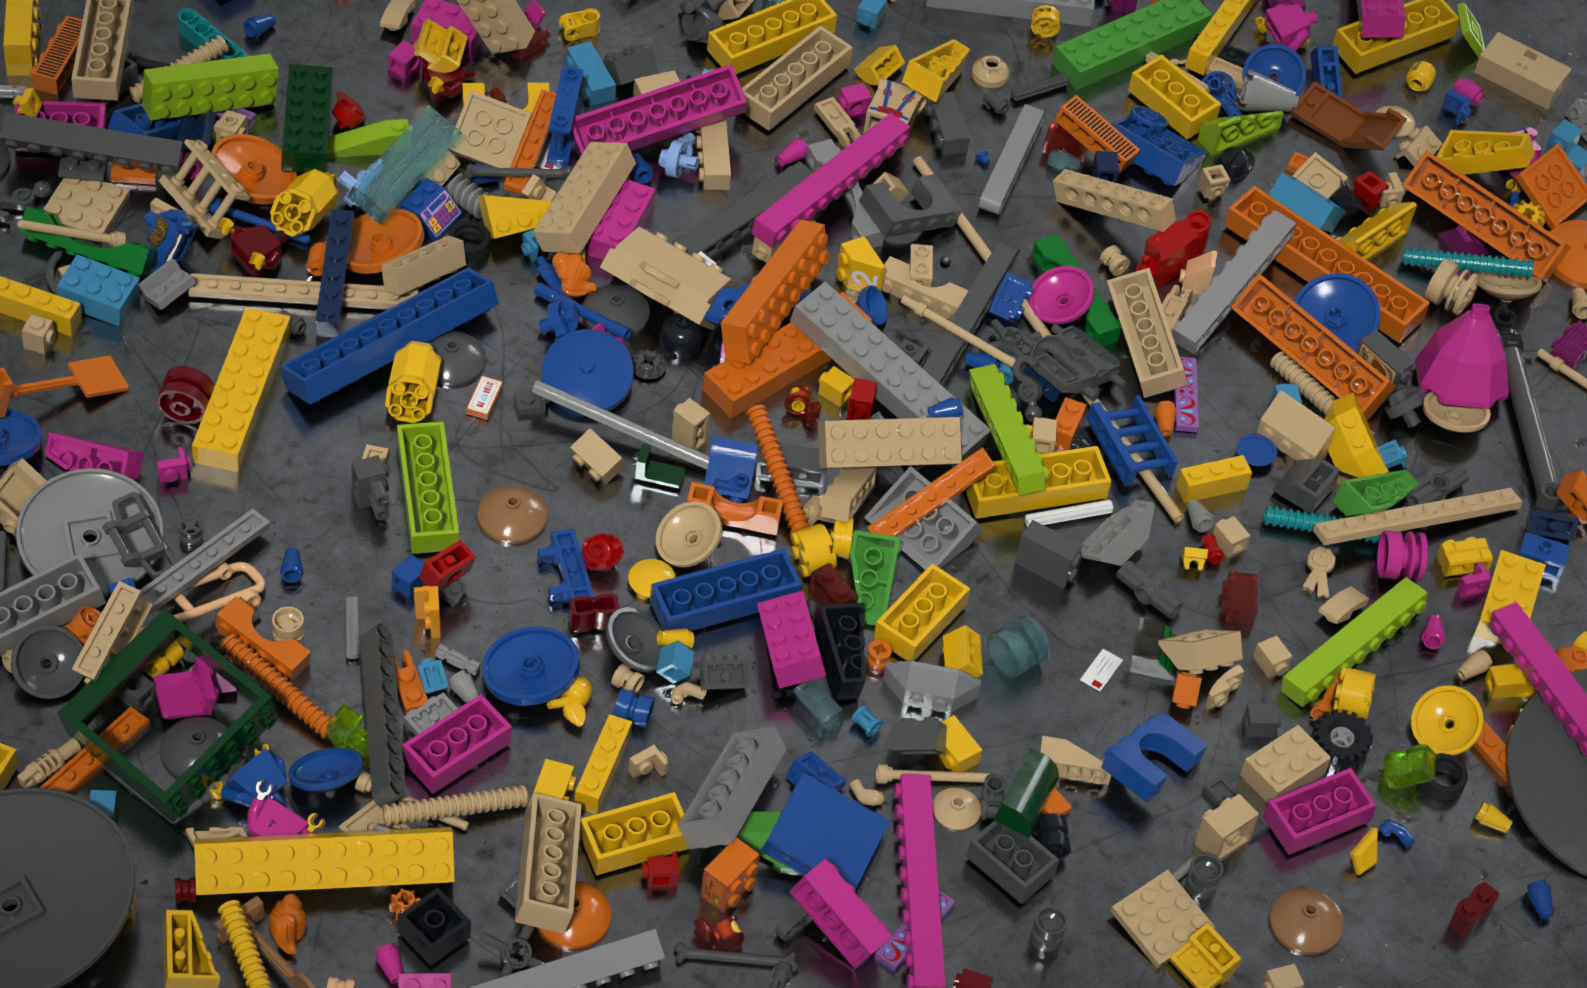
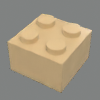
M1240 794L1233 798L1228 797L1215 810L1210 809L1203 814L1194 844L1203 854H1211L1222 860L1250 841L1259 813Z

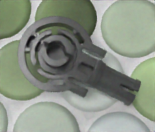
M1419 385L1417 387H1401L1390 394L1389 405L1384 410L1389 419L1402 415L1407 427H1413L1421 422L1414 408L1420 407L1423 404L1424 398L1431 390L1429 389L1427 392H1424L1423 389L1419 388Z

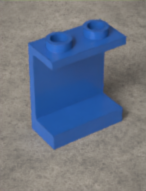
M712 436L704 485L713 486L716 478L728 481L738 474H745L748 477V483L741 491L732 492L722 489H716V491L723 498L729 499V501L748 503L759 449L758 445Z

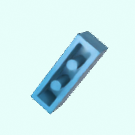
M591 41L567 47V55L564 58L565 66L584 69L581 91L583 97L588 99L591 106L615 100L616 84Z

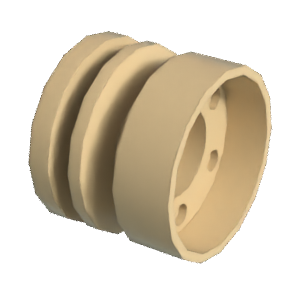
M1444 259L1429 282L1424 299L1439 305L1445 298L1447 299L1445 310L1449 311L1453 307L1452 314L1459 316L1474 297L1480 276L1473 273L1469 278L1470 270L1465 269L1458 276L1459 265L1449 259Z

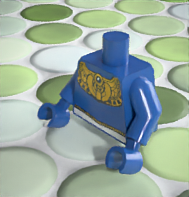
M169 209L157 215L149 211L143 218V221L151 227L146 240L152 248L157 249L155 255L157 265L154 272L171 258L175 259L176 262L183 260L199 226L188 219L187 213L184 210Z

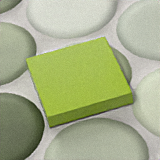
M1462 2L1457 4L1462 34L1479 58L1485 49L1481 28L1467 5Z

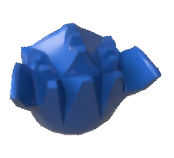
M744 283L739 288L725 287L723 290H719L713 305L705 314V320L720 325L751 283Z

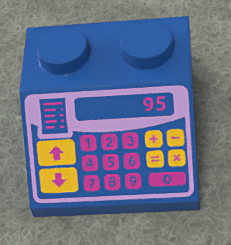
M428 178L401 203V209L415 214L421 221L424 235L434 241L439 240L463 216L462 211L446 188Z

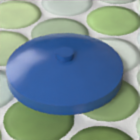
M1331 273L1319 276L1307 283L1294 300L1295 303L1356 353L1360 340L1373 331H1378L1380 326L1381 312L1375 293L1364 281L1349 274Z
M577 330L560 337L548 349L542 363V381L602 409L611 411L627 397L632 387L633 363L626 347L612 335L598 330ZM555 403L564 411H567L575 415L584 416L580 413H577L571 409H568L562 405Z
M7 408L5 417L0 418V466L11 465L21 458L26 460L40 449L42 429L40 424L30 415Z
M542 626L520 628L500 637L487 650L482 663V673L488 690L504 702L521 706L542 704L559 697L572 686L580 670L578 650L572 639L559 630Z

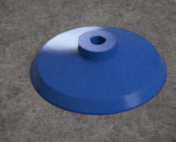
M1259 434L1246 435L1237 443L1238 455H1244L1247 463L1252 466L1268 465L1277 456V449L1274 443L1267 437Z

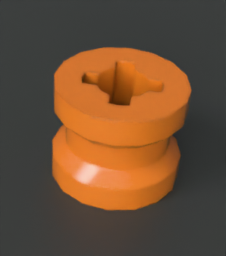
M877 639L872 641L868 646L867 664L875 670L885 669L886 662H890L892 654L891 645L885 640Z

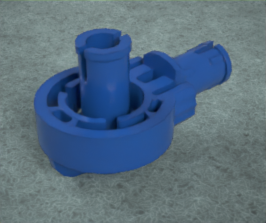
M1214 71L1207 74L1202 81L1208 84L1210 95L1221 103V107L1228 117L1242 115L1230 97L1232 95L1237 103L1240 101L1236 94L1237 87L1232 77L1222 71Z
M559 299L548 304V318L539 321V327L544 334L554 330L556 341L570 332L577 331L579 314L571 300Z

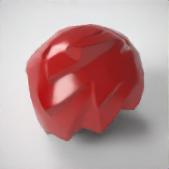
M605 533L595 534L593 537L586 538L581 549V556L585 566L590 571L599 572L611 570L613 566L620 562L624 553L621 540L612 534Z

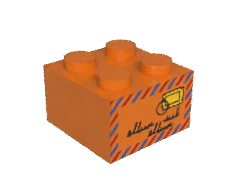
M736 837L733 843L729 844L704 869L700 896L723 913L729 907H735L740 901L741 895L746 890L748 892L751 891L757 883L756 874L759 869L758 861L760 854Z

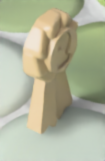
M1319 546L1311 550L1307 557L1306 563L1312 572L1305 581L1302 590L1313 594L1317 585L1318 599L1321 597L1329 598L1326 574L1333 570L1336 557L1330 549Z

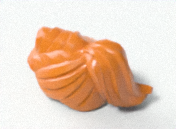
M558 252L554 255L552 263L562 282L561 288L565 295L576 298L597 291V285L590 282L591 270L581 260L579 254Z
M288 894L282 900H279L269 915V928L275 942L284 952L292 955L297 952L295 942L303 937L307 926V916L302 909L303 904L295 894Z

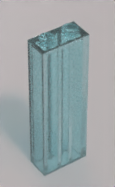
M427 105L354 184L346 197L354 205L365 211L372 220L382 225L454 146L462 132L431 106Z

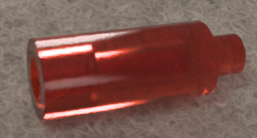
M540 30L536 31L527 48L513 50V55L518 60L525 58L547 43L550 32L548 30L543 32Z

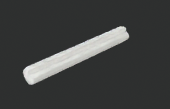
M1104 500L1026 514L1025 523L1027 527L1032 520L1042 525L1108 514L1113 512V504L1111 500Z

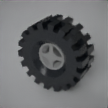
M1338 709L1332 710L1331 715L1328 711L1325 712L1322 717L1320 716L1317 719L1310 736L1331 757L1329 766H1331L1329 770L1335 771V768H1339V772L1346 770V768H1351L1353 771L1356 767L1359 769L1363 762L1367 760L1373 744V733H1370L1371 727L1369 724L1364 725L1366 720L1364 718L1357 719L1358 714L1353 712L1352 715L1347 714L1348 710L1344 709L1341 713H1338Z

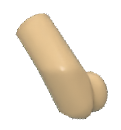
M685 682L671 690L670 700L674 704H681L684 698L689 695L703 700L707 690L701 691V686Z

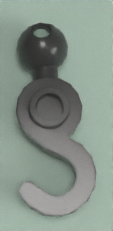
M38 181L32 190L27 188L17 189L13 192L12 198L8 196L0 197V208L7 207L14 210H25L26 206H34L36 197L45 198L49 196L51 186L46 181ZM0 211V222H9V212Z
M1022 355L1015 361L1013 371L1016 378L1022 381L1019 386V396L1028 403L1025 417L1028 421L1033 422L1034 417H1042V409L1036 402L1042 396V386L1036 379L1024 372V365L1029 363L1031 366H1039L1040 361L1033 355Z

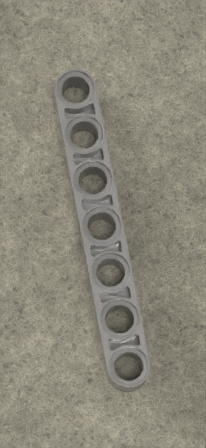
M1028 104L1024 105L982 193L978 208L997 215L1001 213L1042 125L1045 110Z

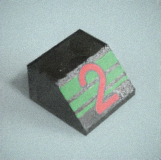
M1144 618L1139 619L1129 672L1175 682L1178 668L1160 648L1158 640L1176 635L1163 622Z

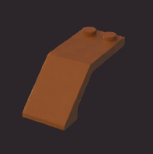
M1315 81L1300 98L1296 109L1292 108L1290 112L1291 116L1339 146L1355 149L1383 151L1407 121V118L1391 108L1386 113L1364 112Z

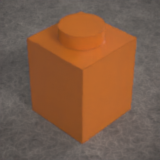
M1177 670L1171 697L1172 702H1175L1177 707L1190 709V706L1196 707L1202 680L1201 675Z

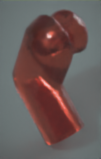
M498 87L491 89L490 95L493 99L506 104L509 103L507 97Z

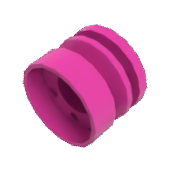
M1383 530L1379 538L1377 550L1379 577L1383 579H1397L1401 572L1403 579L1407 577L1408 579L1412 578L1414 581H1421L1424 577L1428 561V544L1425 533L1417 532L1414 535L1413 532H1407L1403 540L1400 531Z

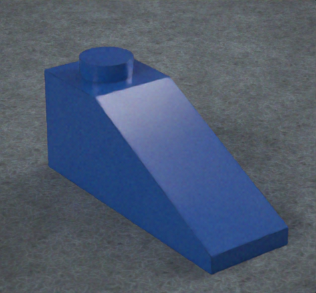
M1317 46L1310 53L1314 81L1343 98L1338 46Z

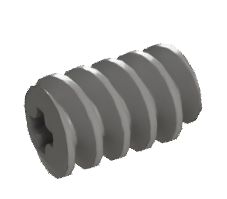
M458 174L447 184L446 190L457 205H460L463 209L474 215L475 218H483L477 195L491 196L490 193H484L483 188H478L476 183L471 184L470 179H465L463 174Z

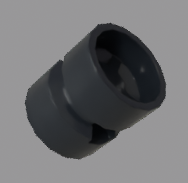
M1060 814L1041 816L1036 824L1038 842L1058 859L1065 858L1071 852L1066 817Z

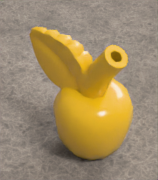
M577 677L572 686L560 695V698L547 702L548 709L563 707V715L570 723H574L578 727L583 726L586 716L584 706L592 697V684L584 677Z

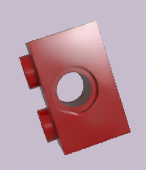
M854 378L846 420H869L877 382Z
M459 540L425 561L419 578L426 586H438V591L469 573L476 556L462 540Z

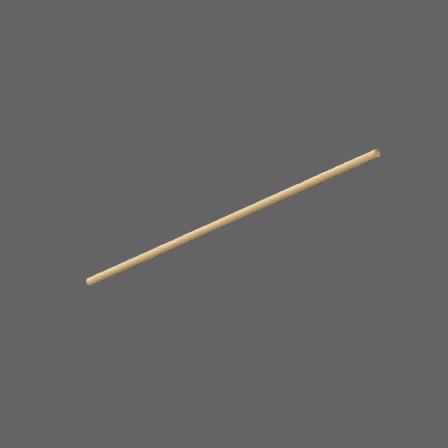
M918 156L913 160V164L922 176L934 174L922 156ZM961 211L956 223L986 263L992 252ZM1024 298L1021 304L1024 307L1022 313L1036 332H1040L1042 337L1052 335L1044 323L1034 314L1028 301ZM1060 363L1069 371V368L1067 366H1065L1063 363ZM1081 393L1090 407L1092 403H1101L1098 398L1092 401L1087 395ZM1114 420L1111 421L1114 427L1120 428ZM1120 437L1126 446L1132 445L1127 437ZM1139 453L1130 454L1135 462L1144 461ZM1150 469L1138 471L1175 523L1180 522L1184 515Z

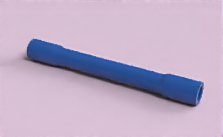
M543 283L537 284L534 290L535 295L551 303L559 299L571 300L580 317L596 325L598 323L603 324L605 330L616 337L623 338L624 341L630 338L632 329L610 320Z

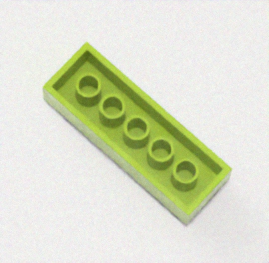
M271 54L144 69L142 107L149 120L152 121L204 114L208 110L219 112L276 104L279 68Z
M444 422L397 425V448L411 554L441 552L459 541V527Z

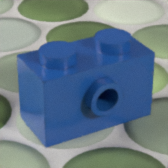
M1525 532L1518 555L1546 564L1543 575L1560 580L1566 565L1570 546Z

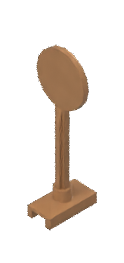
M256 896L239 908H242L244 911L242 915L246 917L245 922L249 924L248 929L252 932L250 937L254 938V944L257 945V948L275 968L291 981L294 988H316L304 974L300 972L295 974L291 966L257 931L255 924L265 918L264 905L261 899ZM220 919L215 922L216 928L220 931L217 934V939L224 944L229 941L230 936L227 935V929L223 926L225 921Z

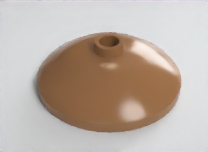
M504 485L492 489L483 496L477 508V520L484 533L496 541L508 544L524 543L534 539L544 530L548 519V509L542 497L535 491L519 485Z
M1294 888L1283 892L1275 899L1269 912V924L1274 936L1285 947L1297 953L1316 955L1327 952L1338 943L1343 933L1344 920L1339 907L1330 897L1314 889Z

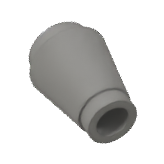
M1198 499L1190 500L1186 507L1192 527L1198 532L1210 530L1214 524L1213 515Z
M465 670L459 671L450 678V688L465 703L480 695L471 674H467Z

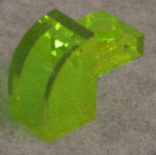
M343 703L330 719L326 727V733L336 747L353 749L359 752L363 761H365L369 756L367 730L360 726L364 717Z

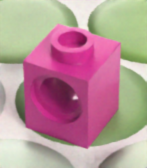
M403 40L388 54V70L406 79L421 65V56H416L413 45Z
M860 83L840 88L837 102L847 115L852 117L867 113L872 102V96L865 84Z

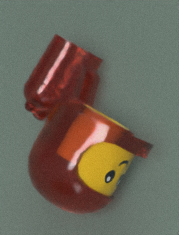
M804 384L792 386L784 401V407L790 413L796 415L804 414L808 427L815 426L816 420L820 418L822 405L819 401L812 402L813 393Z
M736 915L730 916L715 926L708 920L705 921L703 917L694 921L702 940L712 943L714 938L718 946L724 951L732 952L737 950L745 940V935L737 924L738 918Z

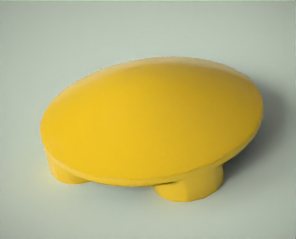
M645 559L637 562L632 566L628 574L631 588L636 592L637 597L643 600L650 598L651 584L675 578L673 569L667 563L657 559Z

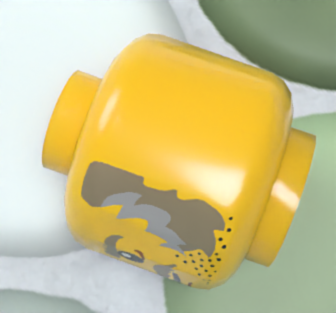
M1417 61L1409 69L1406 75V82L1414 91H1426L1431 87L1436 78V70L1432 64L1426 61Z

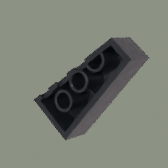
M864 603L819 605L813 621L836 700L859 698L866 681Z

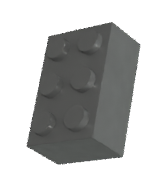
M993 821L970 841L967 853L969 860L1021 904L1055 875L1059 861L1055 855L1032 836L1028 838L996 821Z

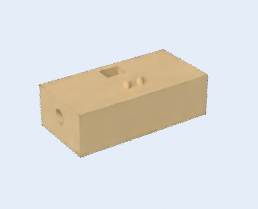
M1498 32L1481 53L1474 73L1548 110L1566 86L1572 68Z

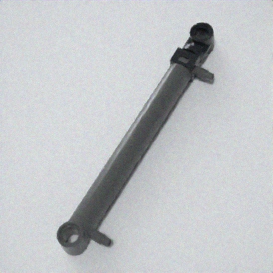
M1498 308L1492 319L1503 342L1507 365L1508 389L1537 494L1535 504L1538 508L1556 511L1561 500L1556 494L1560 483H1557L1522 354L1537 351L1538 346L1536 344H1523L1521 334L1516 333L1514 326L1516 320L1515 313L1508 308Z

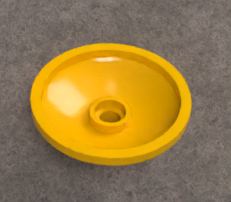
M1440 686L1426 692L1417 701L1411 716V727L1416 740L1425 750L1432 754L1444 753L1455 756L1466 752L1478 741L1484 726L1483 711L1477 699L1467 690L1456 686ZM1453 722L1454 726L1452 728H1446L1447 723Z

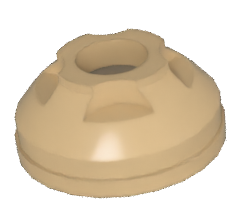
M984 56L974 62L971 76L982 87L999 88L1005 85L1009 79V67L997 56ZM993 62L996 63L998 66L989 67L986 63Z

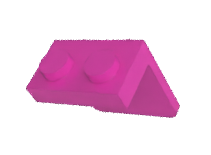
M196 658L191 672L161 674L154 677L153 683L156 687L155 691L163 718L172 719L211 715L215 702H218V689L212 683V668L208 667L200 658Z

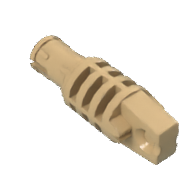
M72 737L56 750L50 749L47 753L31 762L17 776L19 785L23 788H30L46 780V777L49 778L52 773H56L58 769L60 770L65 765V761L82 750L78 741Z

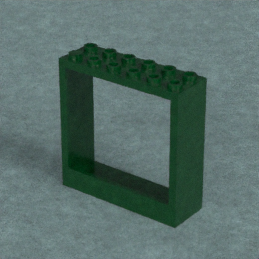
M165 608L102 669L96 682L91 680L58 712L63 727L71 738H75L84 749L172 823L178 818H182L188 812L189 807L206 794L207 788L213 782H218L223 777L225 770L231 764H236L241 759L242 753L248 747L254 746L258 742L260 735L266 729H271L279 717L273 698L269 693ZM178 640L250 699L253 704L164 791L87 726L171 643Z

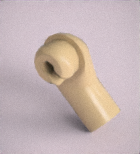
M860 779L853 780L849 785L858 802L863 805L876 806L884 801L882 792L865 789Z

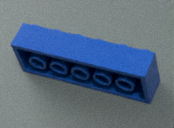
M785 548L653 583L651 584L650 603L663 631L687 628L689 631L759 613L757 603L799 592L802 589V583Z

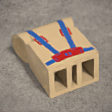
M879 77L877 92L866 113L863 133L867 132L890 113L909 125L911 130L916 115L923 111L928 98L919 92L909 89L908 86Z

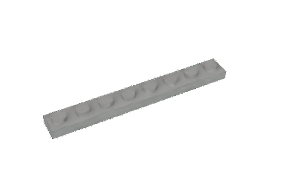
M251 509L140 590L143 593L140 599L153 604L148 616L269 529L270 521L256 510Z

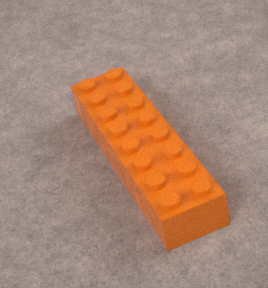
M1427 150L1402 184L1404 188L1508 258L1512 257V260L1519 258L1521 261L1522 259H1526V261L1532 259L1534 262L1532 274L1544 282L1549 280L1571 248L1567 243Z
M800 219L722 320L721 328L725 359L750 364L759 355L763 346L769 342L770 337L780 327L784 318L789 315L793 306L799 302L802 294L809 289L810 283L818 277L824 265H827L830 255L827 252L828 236L825 233V224Z
M1260 273L1231 306L1235 312L1339 398L1354 392L1366 420H1369L1396 387L1393 382Z
M844 292L840 293L844 299L872 323V319ZM791 322L772 334L769 342L763 346L759 355L750 364L727 359L704 373L702 390L732 419L830 361L832 358Z

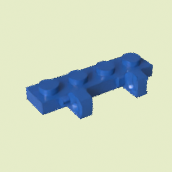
M575 530L552 531L550 536L552 544L548 545V548L538 549L537 554L539 565L541 563L551 564L553 562L554 565H559L563 582L558 587L553 588L549 586L548 597L550 602L563 601L564 603H569L572 598L578 596L594 598Z

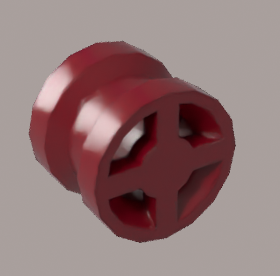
M190 877L188 880L175 878L176 904L182 903L185 900H189L191 903L197 902L196 877Z

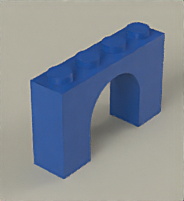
M1162 711L1155 717L1150 716L1143 726L1138 725L1129 736L1124 735L1117 745L1108 747L1103 755L1105 760L1101 768L1147 803L1160 793L1168 775L1151 763L1142 754V750L1161 753L1188 772L1201 761L1208 745Z

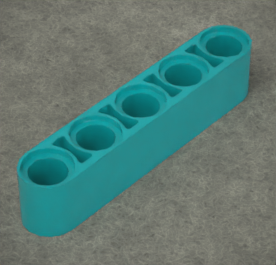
M184 8L178 12V31L180 35L197 49H199L200 45L204 46L205 42L210 43V39L213 38L215 40L216 36L220 35L227 43L229 52H223V55H218L215 60L250 56L195 10Z

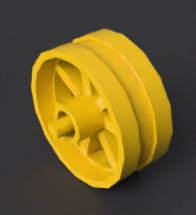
M853 518L848 523L835 520L834 530L829 534L833 543L831 551L832 553L835 552L836 558L849 560L854 534L852 533Z

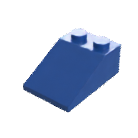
M142 103L114 110L107 129L170 139L178 133L182 118L174 117L150 121L142 107Z

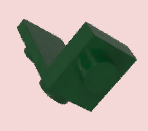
M642 444L640 452H635L632 465L636 466L635 479L681 488L685 468L650 460L651 446Z

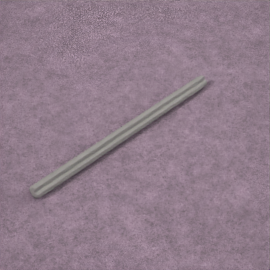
M539 380L532 387V392L707 470L709 456Z

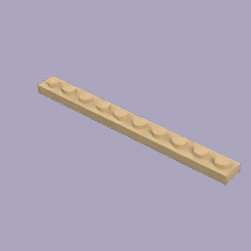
M191 273L196 283L189 288L190 297L318 305L321 282ZM345 284L343 307L388 310L418 294V288L408 291L406 295L396 296L394 293L385 291L384 286Z
M1512 488L1316 523L1313 532L1323 545L1381 535L1383 530L1404 531L1521 509L1523 501Z

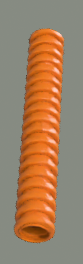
M756 405L749 408L746 414L750 416L748 420L752 423L751 428L754 429V435L757 436L758 447L762 449L761 455L764 456L763 460L767 462L765 466L769 469L768 474L772 475L770 479L774 482L775 493L779 495V500H784L783 514L787 515L785 519L789 521L787 525L791 528L790 533L810 527V524L807 523L808 518L804 517L806 513L802 510L803 505L799 503L801 500L797 497L798 491L794 490L796 486L792 484L793 478L789 477L791 473L787 470L786 459L782 457L781 446L777 444L778 438H775L776 433L772 431L774 427L770 424L771 419L767 418L769 414L765 411L766 406Z
M231 634L224 639L220 650L226 652V656L231 657L233 662L237 661V665L242 667L245 672L248 671L249 676H254L253 679L259 681L261 686L265 685V689L267 691L270 690L271 695H276L278 701L282 700L281 703L287 705L289 710L293 709V714L298 715L300 720L304 719L306 725L310 724L309 727L312 730L315 729V733L321 734L322 739L329 738L336 731L338 726L336 720L332 721V717L330 715L326 716L327 713L321 711L319 706H315L314 701H310L308 696L304 697L302 691L298 692L299 689L296 686L293 687V683L287 682L288 679L282 677L280 672L276 673V669L271 667L268 662L265 663L264 658H259L260 655L254 653L252 648L248 649L249 646L243 643L242 639H237L238 636L236 634Z

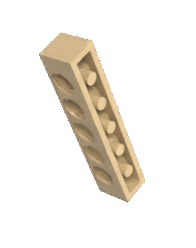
M1064 169L1053 180L1056 201L1059 203L1162 232L1176 220L1173 199L1067 169Z

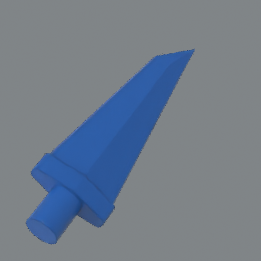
M544 256L538 257L536 260L539 264L536 268L538 274L542 276L551 288L568 297L562 291V282L553 264L548 263Z

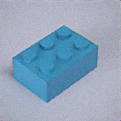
M1281 173L1268 193L1269 196L1322 231L1332 233L1346 210L1296 177Z
M77 254L57 284V295L81 303V313L120 327L140 295V288L138 286L140 278Z

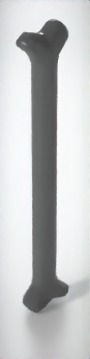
M470 163L467 165L464 175L470 179L474 176L531 177L534 174L538 177L563 178L566 180L573 169L570 166L563 169L476 167Z
M681 942L677 943L674 947V950L677 952L676 961L678 963L692 958L776 966L778 962H784L792 967V972L797 971L799 968L798 963L795 961L797 954L794 951L783 957L688 948Z

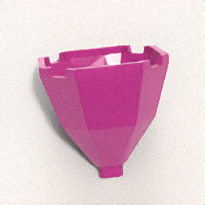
M1473 304L1470 311L1437 330L1415 359L1419 388L1423 389L1424 392L1430 389L1438 395V401L1443 404L1489 409L1493 407L1496 400L1501 399L1503 401L1508 398L1509 389L1505 351L1502 338L1489 314L1490 307L1488 305Z

